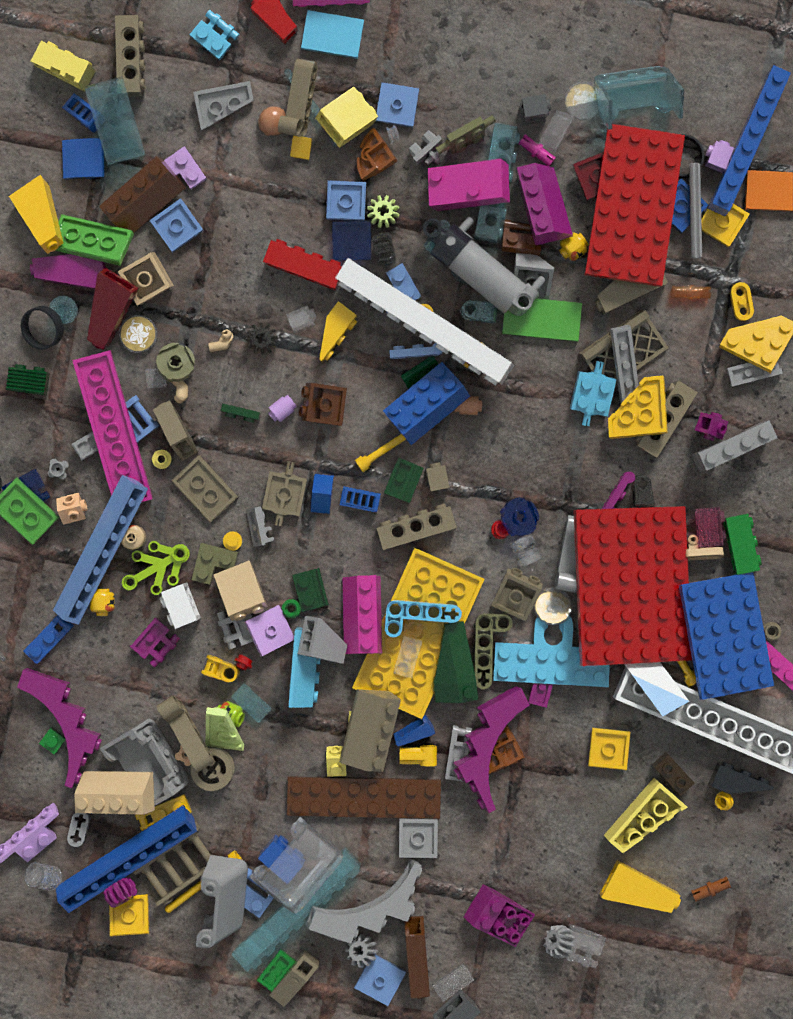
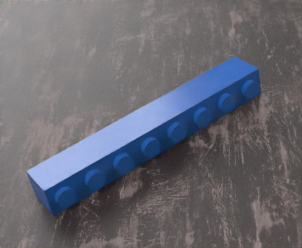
M775 65L768 71L732 152L726 170L723 172L707 209L723 216L729 213L789 79L790 72Z
M182 805L56 886L57 902L70 913L103 892L113 883L125 878L195 833L197 829L194 817Z

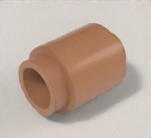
M470 396L454 412H459V414L478 415V412L482 411V400H479V396Z

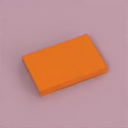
M748 170L746 173L745 210L793 212V172Z

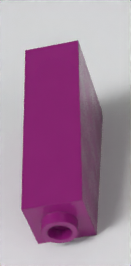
M72 254L32 258L33 264H30L31 275H34V278L37 280L95 290L98 273L106 268L105 262Z

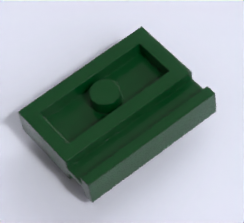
M398 457L384 493L410 503L424 467Z
M320 568L292 575L302 612L329 605Z

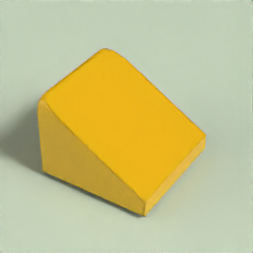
M293 136L290 157L309 160L312 139Z

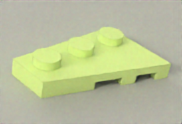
M207 707L205 744L210 747L243 751L244 743L227 710Z

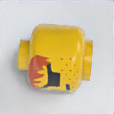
M573 232V237L560 241L561 249L559 252L565 260L569 258L571 261H576L587 252L589 244L581 233Z
M97 589L90 601V610L96 612V616H108V612H112L115 608L114 593L110 592V589Z

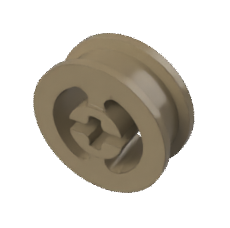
M208 747L212 755L223 760L226 772L222 771L223 767L220 762L215 771L208 777L210 779L217 777L219 781L210 782L203 778L201 773L197 772L192 764L190 771L192 779L197 786L207 791H216L222 789L230 782L234 775L235 764L232 756L226 750ZM209 766L203 769L204 775L210 770Z

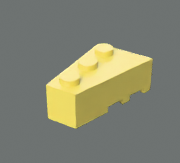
M41 41L31 59L35 67L84 92L95 74L92 63L76 57L67 50L59 49L57 45L50 41L47 43Z

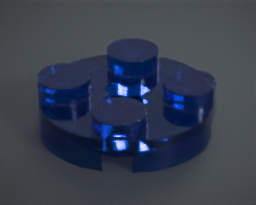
M521 497L508 501L500 510L502 524L511 536H525L536 529L537 521H539V512L531 501ZM517 513L523 514L522 522L517 519Z

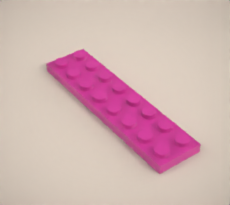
M111 350L72 360L111 496L121 476L124 475L139 481L148 488L142 502L152 500V493Z

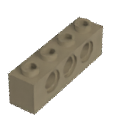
M138 15L115 16L116 76L119 97L143 96V90H146L145 79H142V71H145V60H142L145 44L144 40H141V33H144V22L140 20ZM128 34H135L133 40H126V36ZM128 53H135L134 59H126ZM129 72H136V76L133 79H127Z
M680 381L671 382L665 391L668 393L666 396V412L669 416V422L667 423L668 433L659 434L657 440L651 439L650 435L637 436L635 439L637 442L635 447L654 459L659 456L698 393ZM672 397H676L679 400L677 408L672 407L670 404Z
M441 504L435 506V510L428 512L427 509L418 511L415 517L409 518V515L398 517V522L391 523L390 520L379 523L380 527L377 528L383 550L457 528L451 507ZM437 515L440 523L437 526H431L429 523L430 516ZM415 520L419 521L422 525L418 532H414L410 528L411 523ZM395 526L402 527L403 535L401 537L393 536L392 529Z

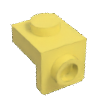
M328 746L326 748L327 777L346 776V765L339 762L343 746Z

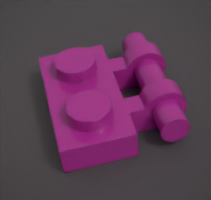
M155 617L130 647L144 659L151 654L154 658L150 664L156 667L166 659L165 656L171 649L174 650L180 637L174 634L169 639L166 634L170 629ZM162 641L165 645L158 652L154 648Z

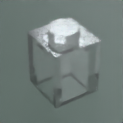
M308 305L286 314L294 334L315 326L314 320H317L314 310H309Z

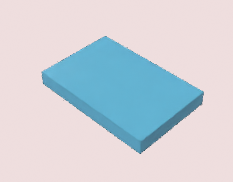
M307 10L301 49L358 59L364 20Z

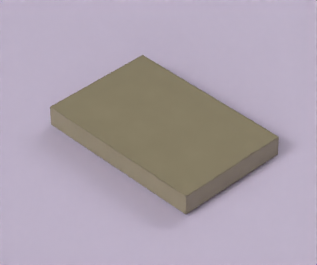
M200 455L171 480L210 523L238 498L235 492Z

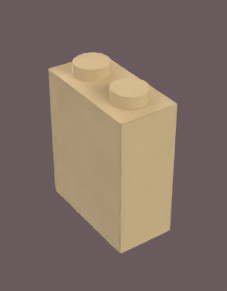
M250 561L214 574L227 614L232 621H240L246 615L260 613L264 608L268 607Z

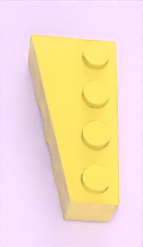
M653 778L604 836L618 850L624 853L641 841L648 833L658 829V826L662 823L669 821L679 811L686 809L687 806Z

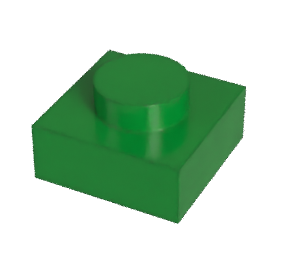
M51 727L39 744L55 755L66 739Z

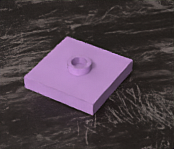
M280 605L244 621L260 656L294 640V635Z

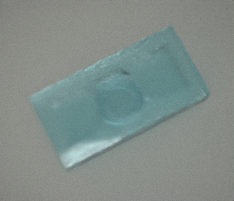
M245 683L231 696L258 723L272 709Z

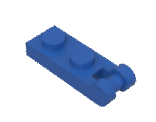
M57 615L23 652L38 664L67 635L74 625L71 622L64 621ZM58 624L63 628L61 632L56 628Z

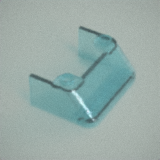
M654 66L600 74L594 78L599 115L608 130L612 129V121L619 116V111L654 106L661 113L673 110L679 119L683 118L684 89L667 67Z

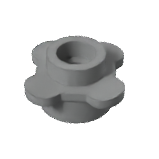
M56 459L50 460L49 477L56 476L60 479H65L67 477L66 468L69 466L68 462H60Z

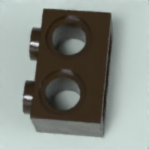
M666 752L652 764L680 796L695 784Z

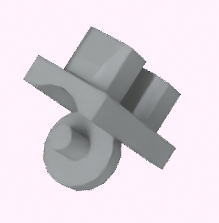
M428 130L421 137L427 144L423 149L417 143H414L408 149L416 166L426 157H428L425 160L427 165L432 161L436 164L440 163L438 152L433 151L435 147L442 144V138L439 135L435 136V134Z

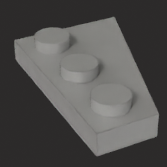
M250 81L193 92L201 131L254 101Z

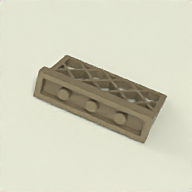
M646 310L638 311L617 326L630 325L631 332L636 330V334L632 333L635 336L633 344L634 354L636 350L645 351L644 360L636 362L637 370L668 349L663 338L651 322ZM645 323L650 327L649 336L639 335L640 326ZM608 332L579 352V355L592 372H594L595 367L591 360L596 357L604 358L601 374L604 375V372L614 373L613 378L617 379L616 369L615 371L605 370L607 358L614 360V357L607 356L608 350L612 346L611 333ZM638 336L648 338L646 350L636 348ZM651 339L658 340L662 347L657 351L649 350Z

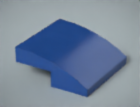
M102 138L62 140L63 179H94L104 177V147Z

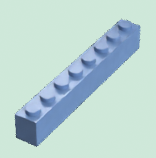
M124 475L121 476L53 609L64 621L79 625L148 490L139 481Z

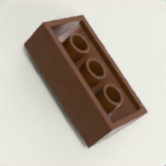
M156 156L99 207L114 225L119 228L132 230L135 233L185 190L186 187L161 157Z

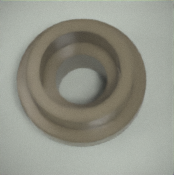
M768 622L763 626L766 640L775 641L781 636V627L777 623ZM770 628L774 629V633L772 635H769L768 630Z

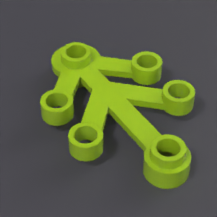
M151 541L148 549L151 552L159 551L168 554L169 556L164 559L143 554L140 550L134 551L132 553L133 561H142L153 565L136 575H126L122 579V586L126 590H133L137 587L139 581L157 572L154 584L150 590L152 594L159 595L163 591L162 582L166 567L173 562L172 573L168 576L167 582L172 586L179 583L178 575L181 564L186 562L190 556L187 546L178 544L172 548L161 545L157 541ZM152 543L158 545L156 550L151 549ZM179 550L184 552L183 557L177 556ZM137 552L141 554V558L139 560L135 559L134 557L135 553ZM172 576L176 577V583L170 582ZM128 579H133L134 584L132 586L128 585ZM154 586L160 587V591L158 593L154 592Z

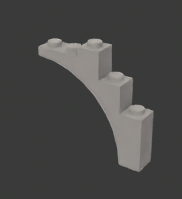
M410 858L404 872L396 883L384 894L364 905L343 910L323 909L312 906L306 921L307 928L351 944L358 935V926L380 933L381 928H384L386 925V915L408 922L409 917H412L415 911L414 903L409 899V896L413 895L416 878L418 879L421 875V864L417 860Z

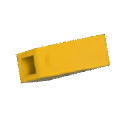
M339 301L326 317L319 358L321 362L324 360L328 361L334 354L332 349L336 344L338 346L341 345L346 338L344 336L345 332L348 329L351 331L358 322L355 320L357 315Z

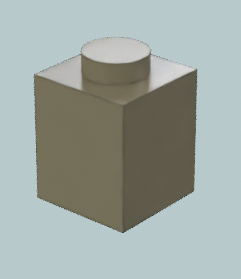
M440 462L429 464L430 468L426 469L430 492L450 488L445 465L441 466Z

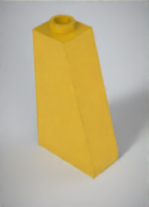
M39 175L11 194L9 198L39 245L49 254L63 244V239L50 186Z
M618 860L599 893L601 898L605 900L672 913L673 909H677L681 902L680 894L677 891Z

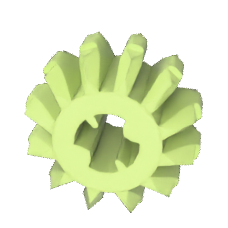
M380 195L378 196V202L372 199L371 203L373 206L367 207V210L371 211V213L367 214L368 218H373L371 221L373 225L378 221V228L382 227V223H385V227L389 228L388 221L395 224L396 221L393 217H399V213L394 212L399 210V206H393L395 199L388 202L389 196L387 195L384 201H382ZM383 208H386V212L388 213H385L384 216H381L380 212L378 211H381Z

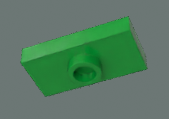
M280 949L257 978V981L272 992L296 960Z

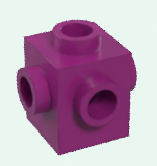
M701 412L695 431L703 434V438L714 441L715 438L723 440L724 434L727 431L728 421L722 419L721 414Z

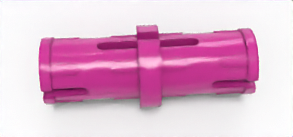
M527 134L518 143L529 151L533 158L537 157L547 166H550L556 158L545 150L541 143L537 144Z

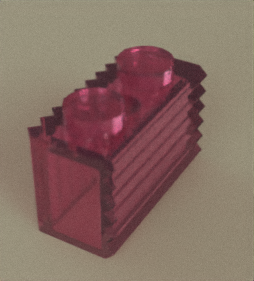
M720 507L695 509L698 546H723V541H726V532L722 530L721 523L725 521L724 511H721Z

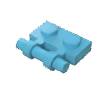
M209 10L205 16L210 19V22L206 24L201 20L189 35L220 61L232 46L227 39L232 37L236 40L240 34L235 31V27L231 24L225 23L219 14H214ZM216 26H218V27L221 28L224 32L222 33V35H219V34H218L215 30H213V29H214Z

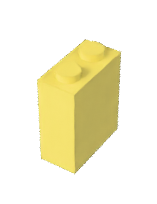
M352 87L323 107L315 119L340 148L372 126L378 115L375 109L365 101L362 93L357 91L355 87Z

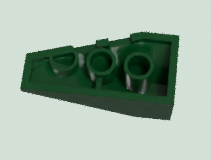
M464 621L444 624L440 643V655L436 663V675L433 678L434 700L438 703H464L478 700L476 677Z

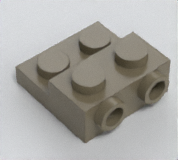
M508 568L491 606L526 621L542 590L543 584L535 576L527 577L522 575L523 572L520 569L512 568L511 570Z

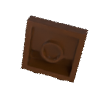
M306 383V386H303L301 390V397L304 398V403L299 408V416L302 417L301 421L342 426L347 388Z

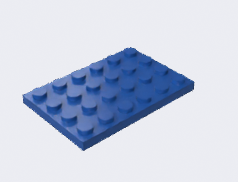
M753 572L679 585L699 699L704 700L774 686Z

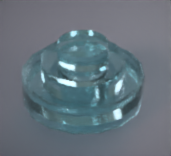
M59 296L50 303L49 307L57 312L63 324H69L76 319L78 307L71 298Z

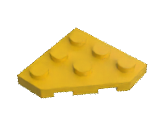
M778 316L731 328L726 333L719 348L771 373L793 336V321L783 316Z
M663 375L644 377L638 387L621 403L617 411L612 413L608 418L610 439L668 433L665 379Z

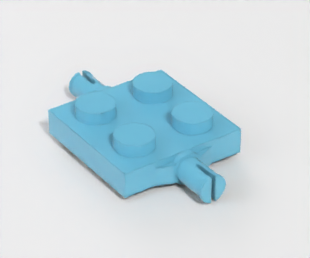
M596 361L594 372L578 371L570 409L584 413L582 425L590 426L592 415L608 417L617 379L601 374L604 362Z

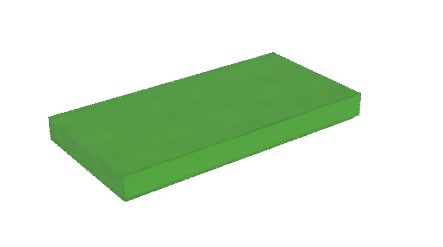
M61 214L58 223L63 244L55 251L121 266L134 233L132 230Z
M535 299L531 307L521 316H516L507 310L503 318L502 334L578 342L582 303ZM518 302L521 307H524L522 302Z

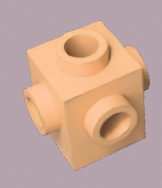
M79 493L56 498L57 512L63 525L86 519L85 511L88 510L85 499H81Z

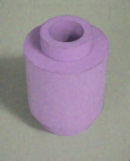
M288 395L282 396L268 407L271 410L268 414L275 422L277 420L282 422L294 412L297 406Z

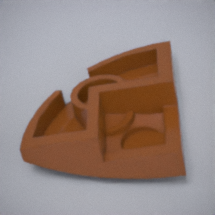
M375 128L371 129L360 144L362 149L361 157H357V169L362 180L381 173L397 162L396 157Z
M506 725L498 737L492 751L489 774L525 759L508 725Z

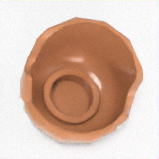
M267 107L259 115V129L267 136L282 134L278 132V122L281 116H286V112L280 107Z

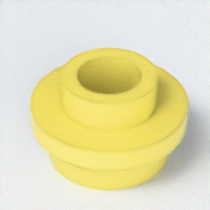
M158 450L152 457L154 466L159 469L167 468L172 461L170 453L166 450ZM160 456L165 457V461L163 463H160L158 461V458Z

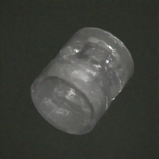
M531 533L509 543L512 552L517 554L516 560L520 568L543 558L539 549L534 547L535 540Z
M39 862L31 863L25 871L26 884L39 889L55 890L62 878L61 871L57 866Z

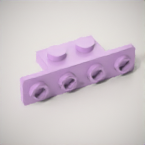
M54 803L45 807L38 816L31 819L20 831L15 832L8 841L0 845V863L14 852L26 862H29L57 838L56 834L46 826L59 815L57 806Z

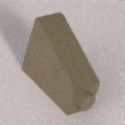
M171 401L161 403L157 408L153 409L170 446L182 461L199 452Z

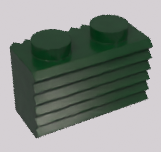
M15 364L14 367L8 368L6 390L47 396L50 373L45 372V368L34 367L33 370L26 369V365Z

